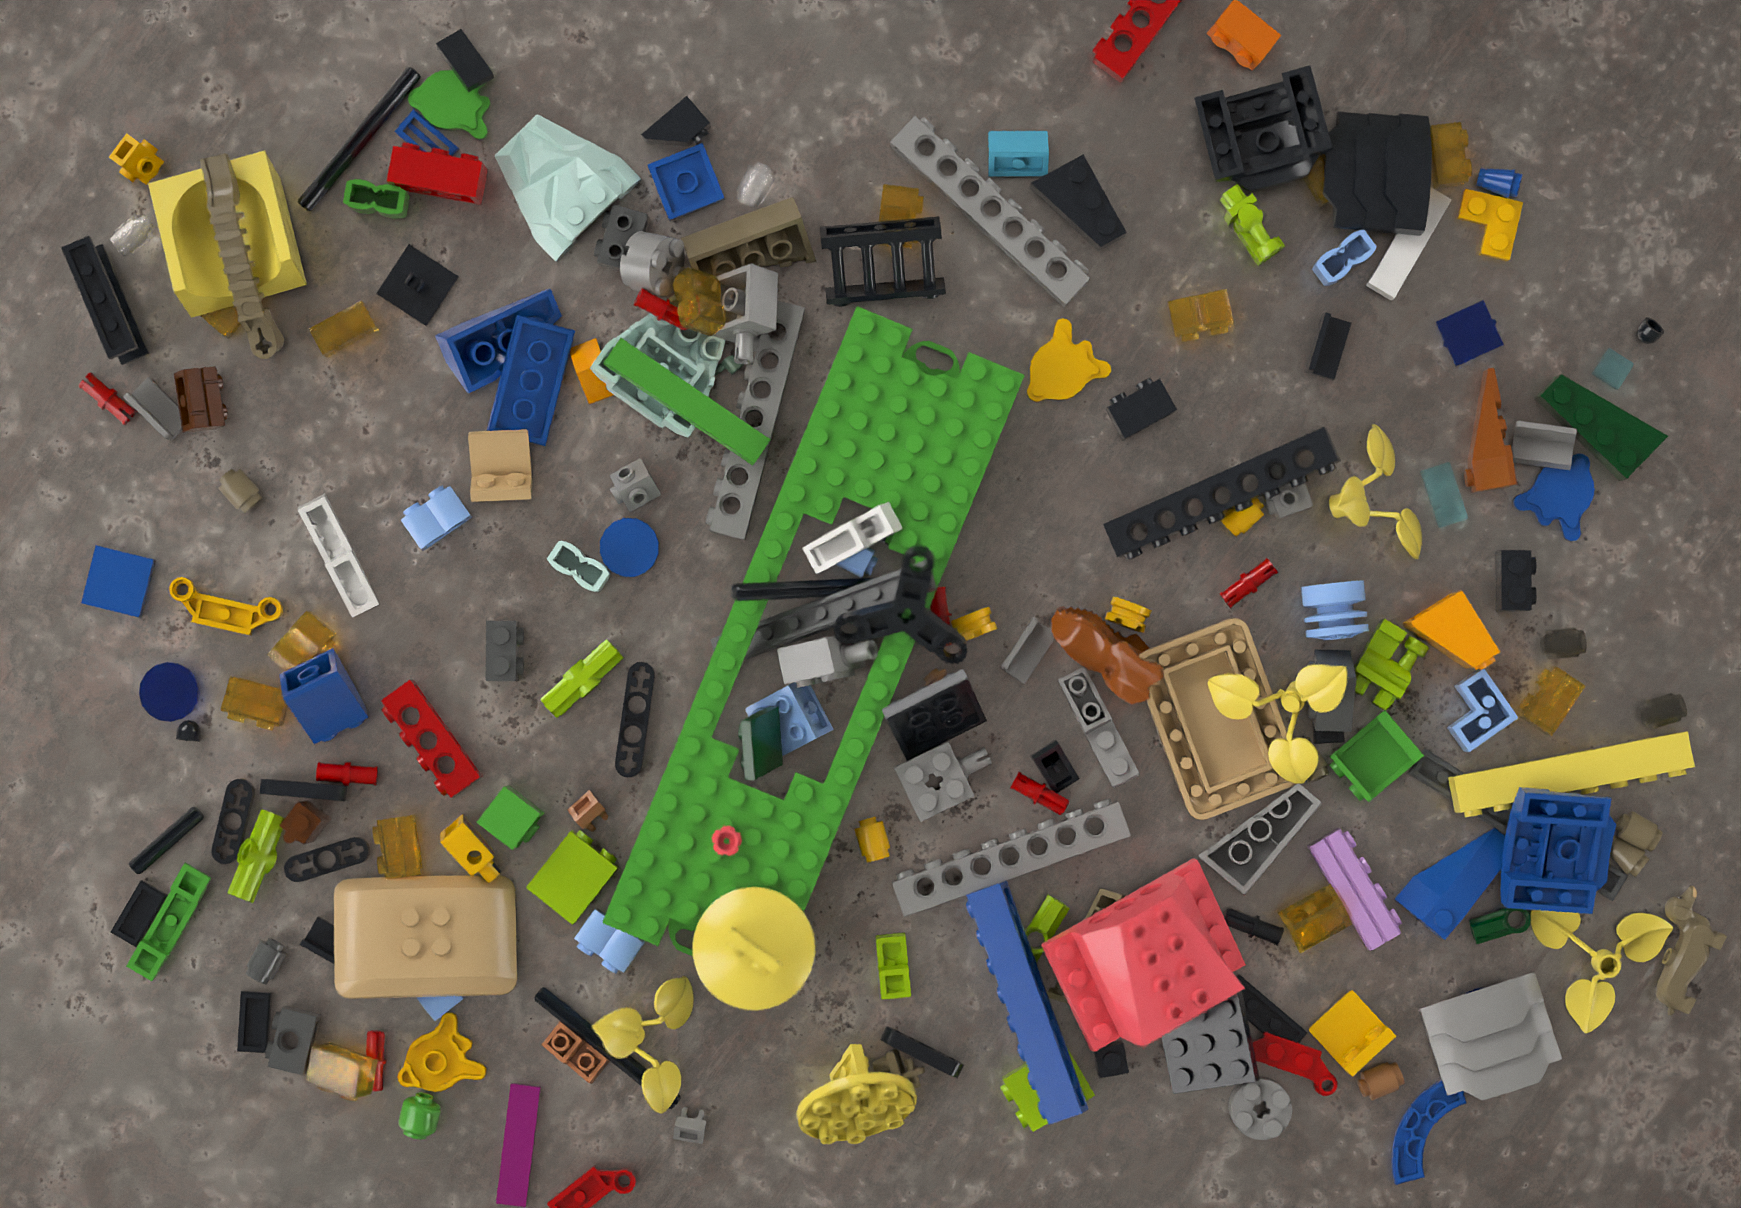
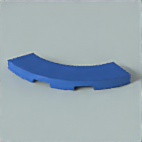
M1440 1080L1425 1089L1410 1104L1397 1127L1392 1146L1391 1164L1395 1185L1425 1177L1423 1171V1152L1426 1138L1434 1124L1446 1113L1458 1106L1467 1104L1464 1091L1447 1096L1444 1084Z

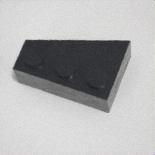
M1084 154L1030 184L1029 188L1047 202L1056 213L1060 214L1096 250L1100 251L1125 237L1127 232Z

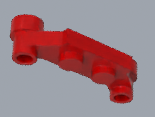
M1265 1031L1261 1038L1252 1041L1256 1061L1312 1080L1314 1090L1322 1096L1332 1095L1336 1091L1338 1086L1337 1079L1329 1072L1322 1061L1321 1050ZM1325 1080L1331 1081V1086L1328 1089H1322V1083Z
M594 1165L547 1202V1205L550 1208H590L612 1190L620 1194L630 1193L636 1185V1176L629 1169L598 1170ZM620 1176H628L630 1183L622 1184Z

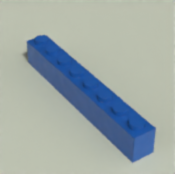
M1007 881L968 894V901L966 902L967 911L970 917L976 920L978 926L976 935L980 945L986 948L989 957L986 960L990 973L996 976L999 985L997 987V994L1001 1003L1006 1004L1009 1013L1007 1022L1010 1030L1013 1033L1016 1032L1020 1044L1017 1045L1018 1053L1022 1061H1026L1029 1068L1028 1081L1031 1088L1036 1090L1039 1096L1038 1108L1042 1118L1047 1119L1050 1125L1084 1113L1089 1108Z

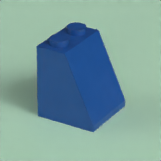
M334 648L279 674L282 697L314 744L320 741L327 742L333 739L338 732L346 728L358 727L368 718L366 705Z

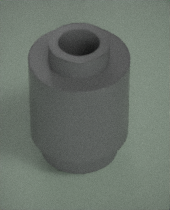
M268 938L267 942L260 940L247 964L248 970L246 975L267 985L270 979H274L287 955L283 951L284 945L272 938Z

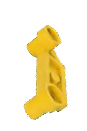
M184 577L174 579L169 587L170 595L175 600L181 601L193 616L191 622L252 636L253 629L269 621L279 619L283 613L281 602L273 597L262 599L258 606L201 594L195 588L194 583ZM186 584L188 592L182 595L181 587ZM271 604H274L276 607V612L273 615L268 613V607Z

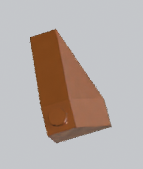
M1488 368L1483 372L1467 462L1468 469H1464L1466 487H1471L1472 493L1504 489L1517 485L1511 445H1504L1503 441L1506 438V421L1497 412L1498 409H1501V397L1495 368Z

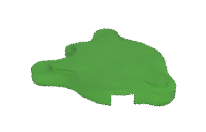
M442 70L432 74L420 87L410 91L408 95L409 104L419 110L434 127L443 130H464L478 140L484 139L488 134V129L482 117L490 107L491 102L488 97L481 96L478 93L479 89L486 83L468 93L453 70Z

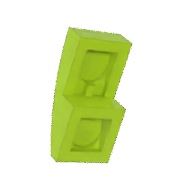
M905 932L875 935L881 1000L911 997Z

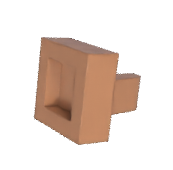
M590 790L568 809L575 822L582 829L586 828L591 832L596 830L592 821L597 816L602 817L605 821L608 819L605 808Z

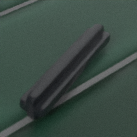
M191 807L129 862L130 868L136 874L143 873L203 820L202 812L197 807Z

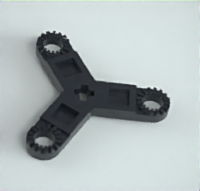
M920 545L909 548L904 554L894 600L844 613L836 619L834 625L836 639L840 640L841 643L844 642L846 645L848 643L853 645L855 642L858 643L867 639L872 640L903 631L929 652L937 655L941 661H945L946 664H959L960 661H964V658L967 657L968 651L966 639L925 607L934 568V554L929 548ZM915 556H920L926 559L927 564L917 567L910 560L915 558ZM905 609L911 610L909 618L903 617ZM845 623H853L858 630L854 633H845L841 628ZM955 643V645L958 644L961 647V650L957 653H949L944 648L947 644Z

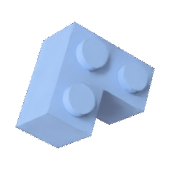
M1485 669L1474 671L1454 685L1471 709V711L1447 727L1463 752L1472 751L1518 719V716Z

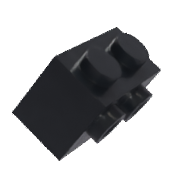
M1150 377L1135 385L1137 391L1129 396L1122 392L1109 400L1111 405L1106 408V411L1123 441L1177 411L1160 378L1153 382Z
M1500 550L1496 552V611H1531L1532 605H1536V587H1532V575L1536 574V557H1531V550Z

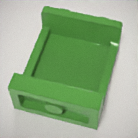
M1384 710L1329 756L1333 760L1329 766L1340 778L1344 775L1347 776L1352 782L1349 789L1359 801L1365 798L1370 802L1424 755Z

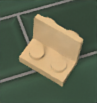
M528 430L469 432L468 442L472 475L470 488L471 502L531 499L533 481Z

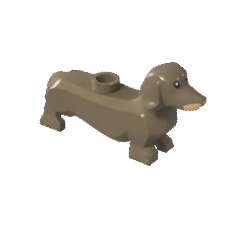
M1692 885L1681 896L1671 897L1666 902L1664 908L1666 916L1680 930V936L1674 949L1669 948L1663 956L1662 963L1665 967L1657 983V998L1668 1007V1015L1670 1016L1675 1013V1009L1685 1014H1690L1696 999L1685 995L1688 990L1687 986L1706 964L1710 954V947L1721 950L1727 938L1726 935L1720 932L1712 931L1708 919L1692 910L1697 897V890Z

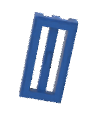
M414 109L394 131L407 143L418 145L403 132L408 127L429 147L441 149L411 123L415 118L450 148L448 150L449 155L453 156L459 150L455 144Z

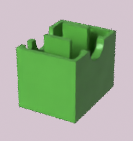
M508 785L501 789L476 823L510 849L514 850L522 842L527 843L540 828L537 822L545 812Z

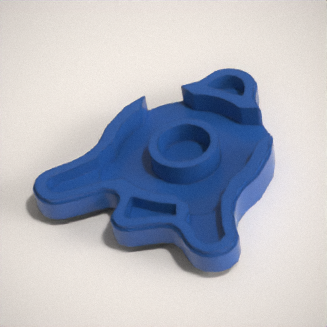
M1582 453L1574 454L1570 470L1550 467L1542 468L1536 476L1531 489L1514 498V507L1519 511H1533L1539 524L1542 526L1550 525L1554 519L1558 520L1563 537L1567 541L1578 540L1581 535V516L1590 506L1595 491L1594 481L1589 470V458Z

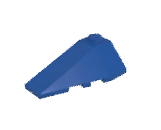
M551 289L543 290L435 335L446 363L467 393H471L501 376L516 315L549 324H554L562 316Z
M1492 828L1464 845L1461 849L1413 876L1394 900L1435 935L1445 940L1501 870L1505 836L1496 828Z

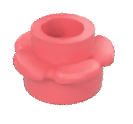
M723 826L721 830H716L713 833V848L720 855L732 856L738 852V847L742 844V837L733 827ZM725 838L730 840L729 844L724 843Z

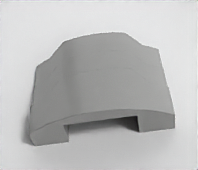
M1534 972L1418 1009L1447 1096L1464 1091L1484 1101L1541 1082L1549 1063L1562 1059Z

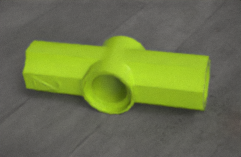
M606 639L584 660L581 659L562 676L563 679L540 700L556 718H559L577 700L583 699L602 682L601 679L622 661L624 657Z
M261 809L250 838L246 839L239 849L237 855L239 865L227 892L228 894L250 903L254 902L264 875L268 874L275 865L277 859V850L275 848L283 831V828L279 825L285 819L284 817Z
M1048 894L1029 926L1025 929L1027 937L1032 932H1039L1044 937L1043 943L1051 939L1070 907ZM1030 946L1037 963L1044 950L1042 946Z

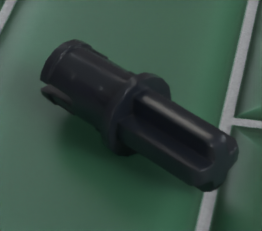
M1230 908L1224 916L1229 927L1247 933L1249 938L1255 936L1278 946L1284 932L1283 927L1260 920L1258 915L1252 917Z

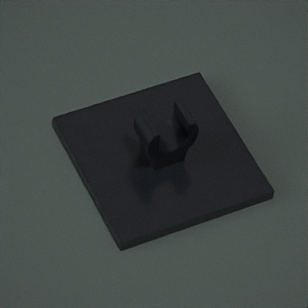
M408 244L376 294L427 326L459 276Z

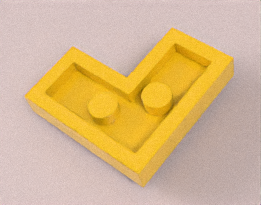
M1466 188L1463 190L1457 219L1485 225L1479 255L1504 261L1510 260L1523 202Z

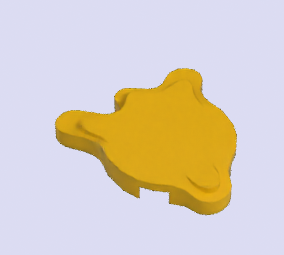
M1061 318L1055 324L1052 339L1040 347L1032 358L1027 395L1034 402H1040L1045 399H1070L1078 394L1089 381L1108 377L1111 373V366L1106 361L1098 360L1094 357L1092 345L1089 341L1084 340L1079 344H1074L1072 342L1071 322Z
M446 1012L441 1017L439 1025L433 1031L423 1034L409 1046L403 1068L398 1073V1081L403 1087H417L427 1091L441 1092L452 1087L460 1080H482L486 1076L487 1069L484 1064L469 1060L465 1056L466 1052L472 1048L473 1043L470 1038L458 1032V1018L455 1013Z

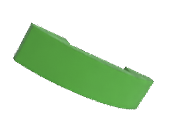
M184 863L170 888L171 891L144 939L139 942L126 967L150 981L155 979L187 927L212 877L188 863Z

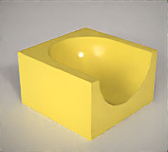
M265 150L230 160L240 192V202L238 205H235L236 212H244V217L239 219L240 228H246L247 233L242 236L245 245H250L251 250L247 251L249 261H254L255 266L252 267L254 277H259L260 280L256 284L258 292H263L266 297L307 285L281 178ZM202 168L148 183L173 291L190 317L233 306L234 298L232 291L228 289L229 281L227 274H224L223 271L225 267L222 257H219L220 249L218 242L214 238L216 235L213 224L210 223L211 214L207 208V189Z

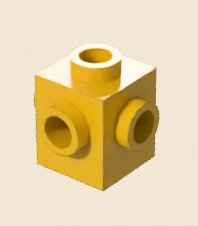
M127 133L109 156L110 159L122 167L119 173L133 183L136 179H139L145 185L158 174L161 165L164 163L162 159L155 155L158 151L156 147L145 139L139 143Z

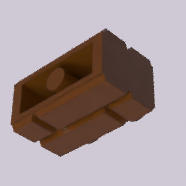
M216 367L191 368L174 373L182 432L214 430L225 426L228 414L226 405L222 403L220 395L223 389V380L221 375L217 374Z

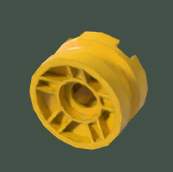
M1113 596L1110 602L1112 608L1110 612L1106 613L1105 620L1144 633L1146 628L1144 624L1145 619L1150 617L1152 610Z
M990 607L951 621L952 627L956 628L966 641L998 629L996 623L991 621L990 615L992 613Z

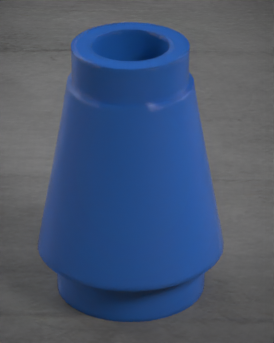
M1480 168L1476 186H1481L1508 199L1510 196L1517 197L1522 174L1515 173L1516 170Z

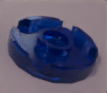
M165 662L155 665L145 673L140 682L139 697L143 708L149 715L160 721L174 722L183 719L194 711L199 702V683L193 672L182 664Z

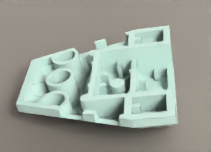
M538 114L494 155L535 241L555 262L578 242L576 238L617 198L621 200L642 180L621 157L577 136Z
M681 289L670 297L669 300L670 304L693 316V321L687 330H682L663 319L658 321L656 316L649 313L640 321L631 325L618 337L609 341L590 369L600 380L606 383V388L609 392L654 424L662 428L666 426L674 433L688 438L696 428L694 425L603 364L619 339L622 338L709 397L710 390L715 381L714 375L717 364L721 359L726 340L709 335L710 309Z

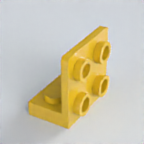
M1349 990L1308 1029L1316 1040L1352 1077L1396 1037L1393 1031L1382 1023L1353 990Z

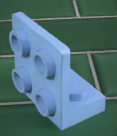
M794 682L745 709L749 717L769 706L779 707L782 756L834 730L811 685L797 688V684Z

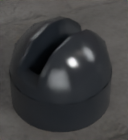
M1646 317L1638 327V338L1646 344L1656 342L1664 334L1661 325L1649 317Z
M186 720L177 727V740L200 742L201 730L196 722Z

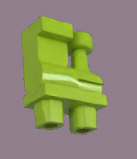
M1236 184L1222 194L1223 197L1220 201L1227 210L1224 220L1228 225L1233 223L1235 233L1258 266L1284 249L1285 245L1280 237L1270 239L1262 224L1263 213L1261 209L1258 210L1255 206L1258 200L1253 193L1246 197L1240 186Z
M1384 618L1376 626L1354 665V670L1356 674L1355 693L1363 696L1369 684L1375 686L1379 691L1371 703L1386 711L1395 700L1402 698L1411 682L1410 671L1417 657H1425L1430 648L1416 638L1409 636L1404 644V647L1407 649L1406 653L1399 662L1394 661L1391 657L1408 632Z

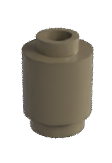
M230 469L219 479L222 485L218 489L237 510L241 509L246 513L262 499V496L258 493L260 490L241 469L236 472Z
M1633 811L1628 815L1623 813L1616 826L1618 838L1643 851L1646 849L1652 852L1663 834V831L1657 829L1658 825Z

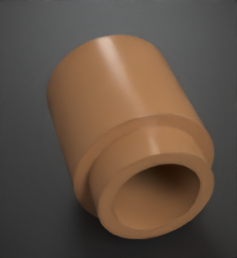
M1385 1062L1360 1073L1361 1079L1357 1080L1362 1095L1364 1097L1369 1096L1372 1101L1399 1090V1086L1405 1084L1402 1072L1396 1062L1391 1064Z

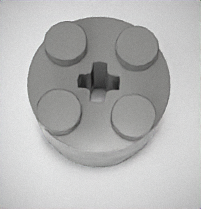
M644 231L636 232L629 238L625 245L630 246L627 256L622 255L620 261L621 279L626 286H630L632 290L638 292L643 288L653 295L664 297L671 294L678 284L682 285L685 282L687 269L684 267V242L682 240Z
M1259 1076L1260 1080L1238 1084L1233 1089L1229 1098L1228 1110L1233 1123L1243 1134L1256 1140H1267L1278 1137L1286 1129L1292 1115V1104L1287 1092L1277 1082L1270 1078ZM1261 1101H1263L1267 1110L1261 1111L1260 1115H1257L1253 1106L1260 1105Z

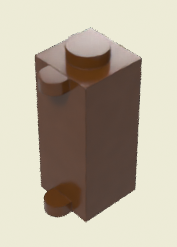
M309 800L299 801L279 826L286 831L283 836L286 843L290 844L296 840L302 844H307L316 840L332 818Z

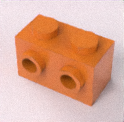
M1233 0L1206 33L1211 37L1216 46L1226 49L1235 56V60L1240 65L1248 67L1252 71L1281 37L1280 33L1238 0Z

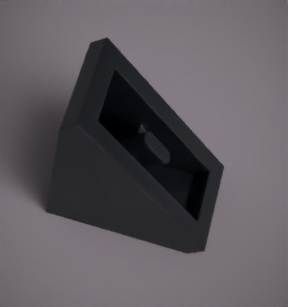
M1053 740L1030 755V758L1048 786L1055 793H1059L1080 779L1057 740Z

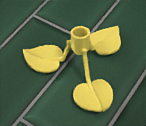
M1372 424L1367 438V452L1372 464L1376 467V471L1362 481L1356 476L1348 478L1341 493L1330 496V510L1335 518L1347 516L1359 527L1366 526L1370 516L1396 519L1398 521L1396 532L1400 542L1415 560L1419 559L1422 546V531L1419 520L1412 510L1408 508L1403 509L1401 514L1398 512L1369 510L1364 486L1381 476L1382 472L1386 476L1392 475L1395 468V453L1388 436L1380 427Z
M1322 664L1308 665L1300 670L1296 681L1291 682L1285 691L1280 689L1277 693L1261 700H1256L1260 693L1259 686L1247 676L1219 674L1211 677L1208 680V687L1213 702L1219 712L1231 719L1247 718L1253 711V705L1259 707L1281 698L1284 709L1292 712V717L1286 735L1287 740L1277 738L1271 742L1268 751L1269 761L1273 769L1285 780L1296 784H1304L1315 771L1319 757L1316 747L1305 738H1292L1297 717L1307 701L1310 707L1317 712H1328L1335 709L1341 702L1346 690L1347 667Z
M1531 910L1530 912L1532 930L1536 938L1543 945L1553 949H1560L1566 944L1569 937L1592 956V966L1599 974L1593 976L1592 982L1587 979L1576 980L1569 986L1565 994V1005L1569 1014L1586 1034L1601 1025L1614 1006L1615 991L1613 986L1606 981L1598 982V980H1605V978H1613L1618 975L1621 970L1619 959L1622 958V947L1629 959L1636 962H1646L1658 955L1667 937L1673 930L1671 924L1656 915L1641 912L1629 914L1617 925L1616 932L1622 941L1616 945L1615 953L1613 954L1607 949L1595 952L1573 934L1580 926L1581 918L1579 913Z
M686 976L667 980L657 990L654 1008L656 1013L660 1015L659 1018L642 1021L640 1014L635 1009L621 1008L607 1014L592 1026L601 1038L608 1053L613 1057L625 1058L632 1052H636L653 1065L654 1068L647 1069L643 1074L642 1091L649 1106L660 1114L668 1110L679 1093L681 1087L680 1070L671 1061H664L659 1065L655 1058L641 1050L638 1045L645 1038L644 1026L657 1025L665 1021L668 1028L677 1029L688 1020L692 1012L694 998L692 986Z

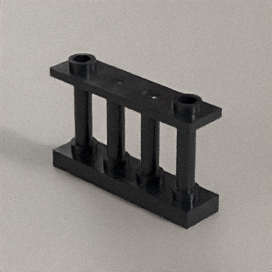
M939 216L820 227L822 249L830 250L832 257L834 287L825 288L827 305L833 304L837 307H843L853 302L921 296L926 299H933L939 295L946 294L944 277L935 278L933 242L935 239H942ZM918 241L921 243L923 279H905L903 244L905 242ZM877 244H888L891 246L894 282L876 283L873 247ZM858 246L861 248L864 284L846 286L843 250L846 247Z
M86 236L61 247L108 359L111 360L118 357L121 365H124L150 354L104 245L95 246L92 238Z

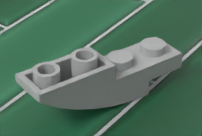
M1082 667L1058 679L1112 788L1114 789L1140 776L1086 668Z

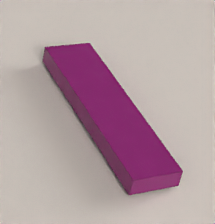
M510 1084L496 1204L527 1206L541 1086Z

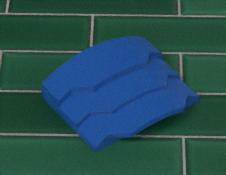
M1519 787L1511 808L1504 841L1501 866V903L1506 908L1593 914L1596 892L1607 883L1611 847L1617 826L1609 815L1612 799L1610 797Z

